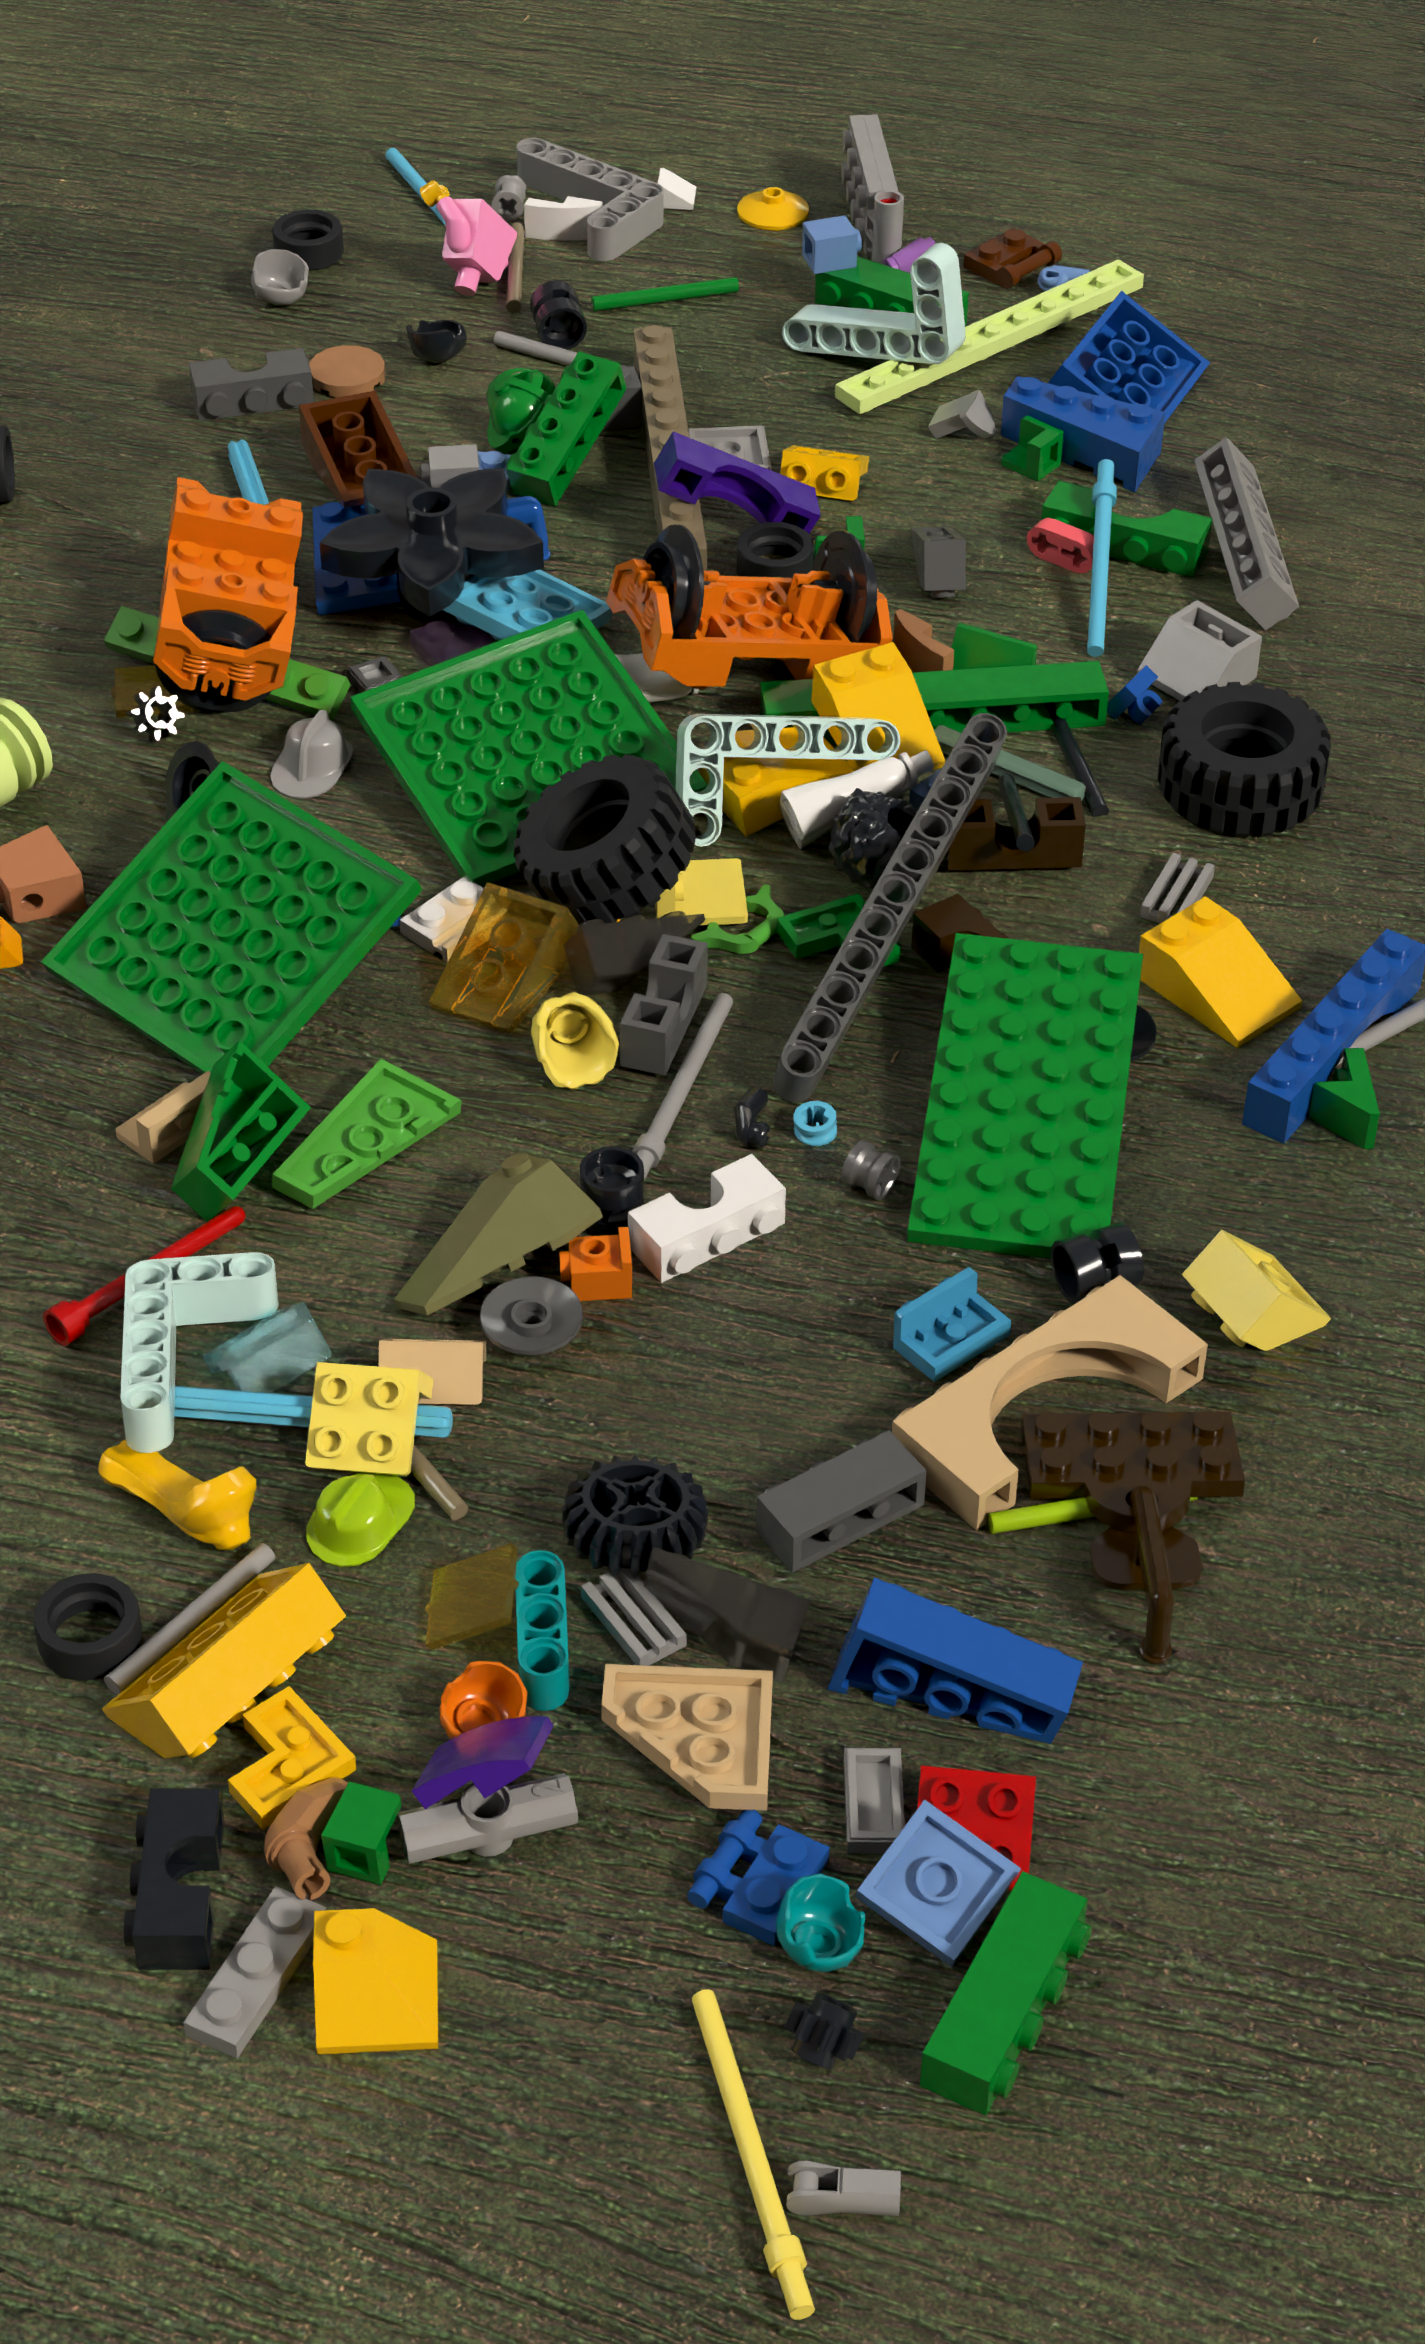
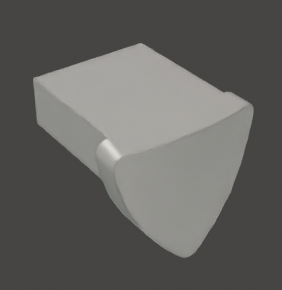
M980 390L971 392L938 407L928 425L935 439L968 427L973 433L985 439L996 435L991 411Z

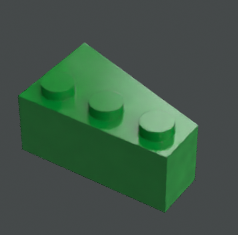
M240 1040L213 1065L171 1186V1190L206 1222L216 1216L238 1196L311 1109L299 1095Z

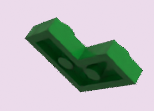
M855 894L778 917L776 932L796 959L835 947L840 949L866 902L860 894ZM897 943L884 966L899 962L900 947Z

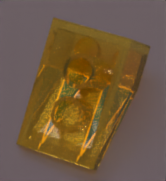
M487 882L428 1003L432 1007L512 1033L564 972L583 931L568 907Z

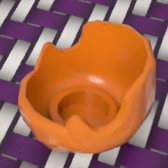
M494 1661L470 1662L455 1680L447 1683L443 1691L439 1707L440 1723L448 1738L452 1739L471 1729L492 1722L525 1717L528 1692L519 1674L503 1663Z

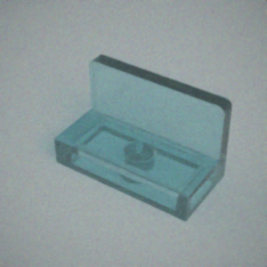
M300 1302L283 1307L202 1355L212 1374L227 1370L238 1391L272 1393L315 1367L317 1362H323L330 1358L332 1352L305 1302Z

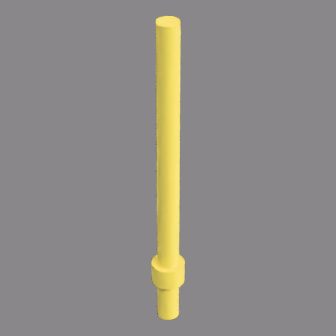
M709 1989L701 1990L692 1996V2003L767 2240V2244L763 2248L765 2259L771 2276L779 2279L790 2317L794 2320L805 2319L815 2311L803 2273L807 2261L799 2238L791 2235L715 1993Z

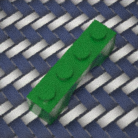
M1058 481L1042 506L1041 520L1044 518L1056 519L1094 535L1096 507L1092 504V489ZM1172 509L1163 515L1151 518H1132L1112 512L1109 557L1194 578L1209 552L1213 518L1178 509Z

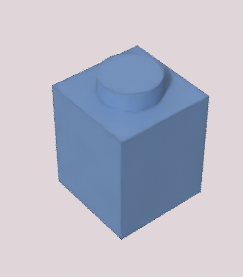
M845 215L803 222L802 256L814 274L857 267V252L861 251L862 248L861 235L858 229H854Z

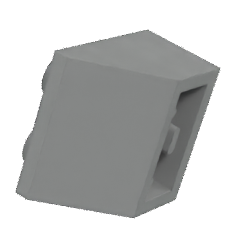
M1196 600L1169 617L1139 666L1137 674L1147 665L1158 676L1152 685L1179 701H1182L1188 694L1194 691L1201 693L1206 686L1217 684L1218 687L1226 686L1228 682H1240L1241 685H1246L1257 678L1262 636Z

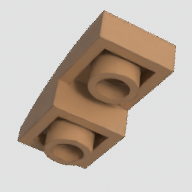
M902 609L895 611L893 642L911 671L953 670L954 649L932 638V625Z

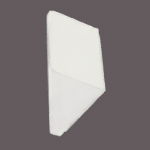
M660 168L658 184L663 187L664 209L693 210L696 186L671 171Z

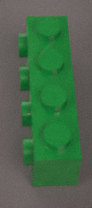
M578 351L572 363L564 368L561 381L553 394L547 396L543 404V410L537 420L529 425L524 441L507 462L506 473L514 495L521 497L531 496L541 503L556 507L627 390L620 363Z

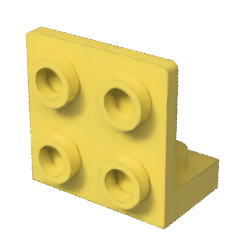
M738 858L690 860L686 870L680 871L678 874V882L671 890L666 889L660 895L661 899L655 903L657 928L708 925L711 922H716L718 925L747 923L748 911L741 860Z
M317 1362L305 1460L306 1466L312 1469L400 1476L409 1475L411 1472L418 1400L432 1399L434 1379L417 1369Z

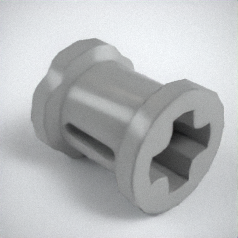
M504 175L496 181L495 195L492 199L491 207L505 221H514L523 213V200L526 196V184L516 175Z

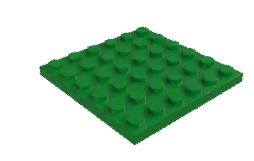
M583 609L350 697L351 710L461 878L466 877L469 882L476 883L481 887L519 872L515 864L514 841L517 839L516 831L520 821L526 819L525 811L532 802L536 803L541 798L540 793L548 785H555L561 780L560 776L569 770L574 772L580 769L583 763L591 760L599 762L603 760L604 756L610 755L619 756L621 759L624 755L640 757L655 763L665 773L676 790L677 741ZM697 769L693 771L689 779L690 787L694 792H701L708 785Z
M222 761L46 955L41 963L48 972L200 1074H204L207 1071L211 1072L214 1063L239 1040L268 1067L423 889L414 877Z

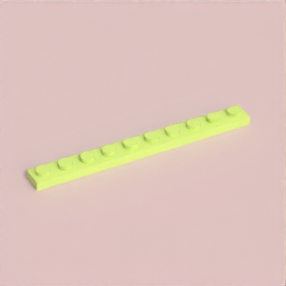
M1119 259L966 326L964 343L941 364L889 360L835 384V398L859 414L868 412L877 406L897 399L906 393L926 386L935 380L955 373L964 367L984 360L1022 341L1040 335L1051 328L1069 322L1080 315L1096 310L1112 302L1121 290L1127 295L1143 288L1144 274Z

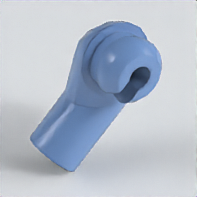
M1059 265L1046 267L1041 270L1038 276V285L1043 291H1047L1090 272V270Z

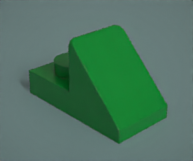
M1345 1048L1341 1068L1334 1069L1333 1081L1316 1082L1313 1085L1309 1116L1313 1121L1363 1149H1373L1380 1113L1364 1048Z

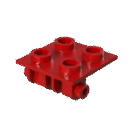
M921 1765L917 1809L924 1800L928 1801L1020 1867L1019 1875L1007 1891H1012L1022 1871L1029 1874L1036 1776Z

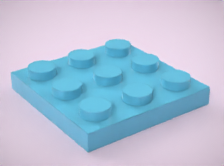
M540 569L524 575L505 578H488L475 575L464 582V589L460 596L450 606L443 609L454 615L458 621L474 625L490 633L491 637L498 641L582 609L596 629L611 621L613 613L605 601Z

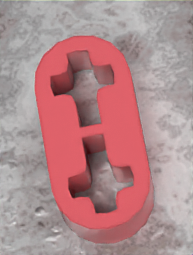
M1052 518L1042 519L1028 532L1026 537L1027 545L1030 551L1040 559L1080 574L1087 573L1092 569L1094 535Z

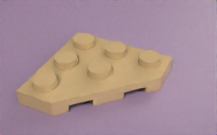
M605 1664L602 1694L603 1722L708 1808L767 1811L773 1671Z

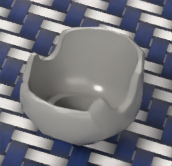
M270 249L261 252L255 257L252 269V289L263 301L276 306L292 305L303 297L306 291L309 272L308 265L299 255L287 250Z

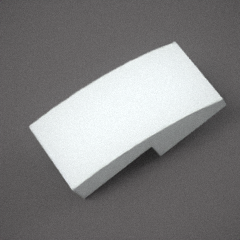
M567 196L564 203L528 198L524 204L525 238L559 241L587 240V218L601 208L603 202Z

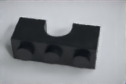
M150 1788L147 1812H138L136 1843L137 1847H143L142 1859L132 1860L130 1893L131 1896H137L135 1910H126L124 1943L125 1946H134L138 1970H210L215 1922L210 1885H184L177 1881L186 1874L195 1871H220L225 1826L220 1788Z

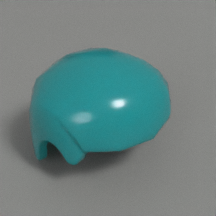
M821 1873L800 1877L786 1891L781 1902L775 1924L777 1937L783 1949L798 1966H803L810 1971L830 1972L847 1967L861 1951L864 1942L865 1927L863 1925L865 1923V1913L857 1911L849 1899V1886L844 1881Z

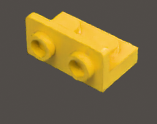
M791 445L783 450L780 474L814 487L817 496L854 501L858 497L860 476L868 471L869 456Z

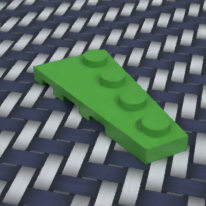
M380 1059L272 1174V1188L314 1209L460 1114L462 1100Z

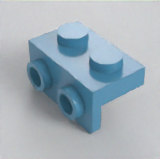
M970 1267L953 1277L945 1278L938 1286L917 1299L904 1303L894 1314L893 1349L933 1382H936L1011 1335V1320L977 1293L978 1273Z

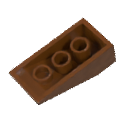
M376 391L299 405L302 447L312 468L344 508L364 504L363 480L368 469L393 470L418 478Z

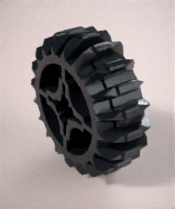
M634 1454L631 1460L622 1461L614 1455L610 1464L594 1461L591 1471H579L577 1480L569 1483L568 1491L565 1494V1505L562 1506V1523H564L567 1545L576 1549L577 1558L590 1559L593 1569L607 1566L610 1567L612 1575L615 1576L621 1571V1568L630 1569L634 1578L637 1577L639 1572L645 1571L657 1577L662 1567L676 1571L680 1561H692L696 1549L701 1548L702 1540L705 1538V1530L708 1524V1509L706 1508L702 1486L693 1483L692 1473H679L676 1463L663 1466L659 1464L657 1456L650 1461L639 1460L636 1454Z

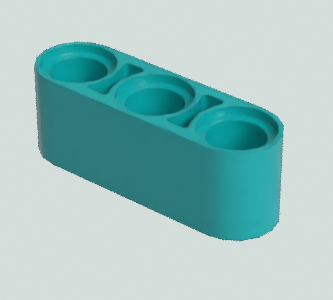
M537 1550L523 1555L516 1563L515 1568L518 1672L528 1692L526 1705L534 1710L549 1711L563 1705L570 1691L565 1568L563 1561L556 1554Z

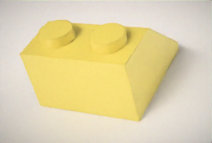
M1222 1229L1182 1273V1276L1195 1289L1191 1293L1195 1302L1210 1314L1217 1313L1224 1321L1220 1326L1222 1332L1240 1347L1248 1343L1261 1350L1268 1351L1322 1328L1331 1320L1329 1315L1273 1255Z

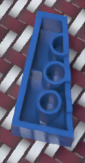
M1020 376L1016 377L1003 396L1001 436L1019 443L1020 420L1026 415L1064 431L1061 462L1071 466L1080 462L1094 468L1093 475L1097 476L1098 463L1101 460L1109 459L1114 463V477L1123 480V488L1134 493L1161 453L1165 412L1152 409L1147 405L1130 404L1114 400L1107 395H1093L1077 391L1070 386H1057L1040 382L1033 377Z
M874 1577L844 1639L827 1690L847 1694L849 1686L874 1692L873 1701L895 1706L897 1699L901 1698L928 1705L929 1715L950 1719V1716L967 1714L976 1717L979 1727L1051 1744L1069 1713L1083 1662L1067 1656L1055 1648L1045 1647L1015 1635L1003 1627L993 1626L961 1613L951 1606L941 1605L909 1592L902 1586L890 1584Z

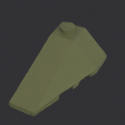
M526 1153L513 1155L501 1163V1168L483 1181L395 1297L396 1307L428 1316L480 1289L483 1285V1276L489 1273L500 1272L507 1268L512 1272L526 1265L523 1255L545 1244H548L549 1248L553 1251L570 1242L603 1217L601 1210L551 1159L529 1156Z

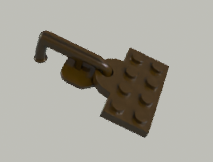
M1152 1411L1148 1413L1097 1412L1057 1414L1048 1412L1043 1414H1022L1021 1434L1030 1499H1076L1084 1497L1090 1513L1103 1524L1111 1526L1090 1544L1093 1574L1101 1584L1109 1588L1119 1590L1145 1589L1148 1613L1145 1638L1140 1642L1139 1652L1141 1657L1150 1664L1158 1665L1165 1663L1172 1653V1647L1169 1642L1174 1603L1172 1589H1183L1194 1585L1200 1579L1202 1571L1197 1542L1172 1526L1179 1523L1189 1511L1190 1497H1243L1245 1478L1231 1412Z

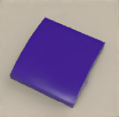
M527 1716L492 1722L462 1733L437 1747L413 1787L412 1793L423 1808L427 1809L467 1782L472 1781L485 1799L531 1770L554 1725L547 1716Z

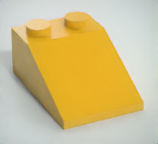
M894 642L814 665L811 702L820 717H862L889 721L896 726L901 740L899 749L891 757L898 759V755L903 752L912 757L927 750L933 761L932 771L943 767L945 758L914 676ZM831 726L828 728V731L839 746L842 740L841 731L837 726ZM880 727L873 728L867 737L869 748L872 751H877L885 742V733ZM847 760L853 772L879 761Z
M795 727L783 728L781 730L779 741L784 749H790L797 743L798 731ZM754 730L736 731L735 741L740 748H747L754 741ZM823 737L826 748L834 750V747ZM724 757L722 811L747 837L783 818L779 808L781 792L783 790L810 782L852 773L853 770L845 759ZM699 768L700 775L708 785L710 778L707 770Z
M1206 896L1141 935L1139 953L1143 954L1140 980L1236 1048L1247 1043L1302 1006V999L1240 919Z

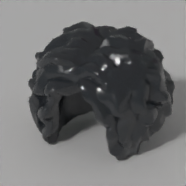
M856 788L851 793L839 814L835 815L834 821L836 824L831 832L829 851L834 857V865L839 871H845L852 883H859V886L865 889H874L917 813L913 809L912 803L908 805L906 801L901 799L896 800L893 796L887 797L881 791L875 793Z

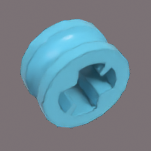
M809 1101L796 1108L793 1114L794 1134L799 1141L811 1146H821L834 1140L837 1135L836 1111L831 1105L822 1101ZM815 1121L824 1123L820 1126L819 1123L816 1122V1126L814 1127L807 1125L808 1122H811L812 1125H815Z

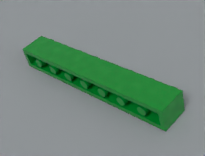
M1099 661L912 673L934 730L938 725H944L962 733L968 721L979 713H989L1000 718L1006 725L1007 733L1052 730L1053 720L1045 705L1049 702H1053L1057 716L1066 719L1070 728L1101 727L1106 725L1109 691ZM813 679L760 682L759 715L820 717L811 702ZM791 724V725H787V726L784 727V728L795 727V726H793V725ZM827 729L823 737L830 744H836Z

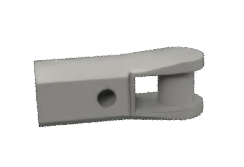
M812 2161L794 2162L788 2168V2179L793 2183V2192L788 2194L786 2206L792 2213L804 2216L833 2213L899 2216L901 2170L839 2167ZM818 2187L837 2188V2191L818 2190Z

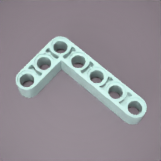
M936 243L913 262L910 275L914 313L810 304L803 307L785 322L782 327L784 341L793 350L801 352L941 364L962 346L966 335L957 253L948 244Z
M731 714L689 715L683 719L677 732L676 792L692 816L697 813H704L708 819V828L704 834L696 837L695 845L700 847L708 846L715 842L721 833L724 757L882 760L893 756L899 749L901 741L899 731L891 722L876 718ZM704 722L710 728V740L703 747L697 748L691 741V731L695 725ZM748 723L754 729V741L747 748H740L735 741V733L741 725ZM792 724L798 731V741L792 748L784 749L780 744L779 735L784 727ZM831 726H837L842 734L841 743L834 750H828L823 742L824 733ZM880 727L885 733V742L880 749L872 751L867 744V737L873 728ZM704 768L709 774V784L703 791L694 792L689 783L690 775L696 769Z
M248 1252L149 1259L139 1261L127 1269L125 1277L120 1398L126 1443L132 1450L140 1453L157 1452L168 1447L173 1441L176 1326L265 1319L273 1315L279 1306L273 1258L263 1253Z

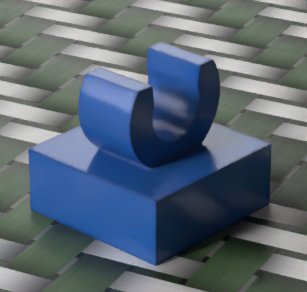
M1146 665L1108 702L1107 713L1115 720L1127 709L1131 719L1141 725L1163 703L1155 692L1146 690L1158 676Z

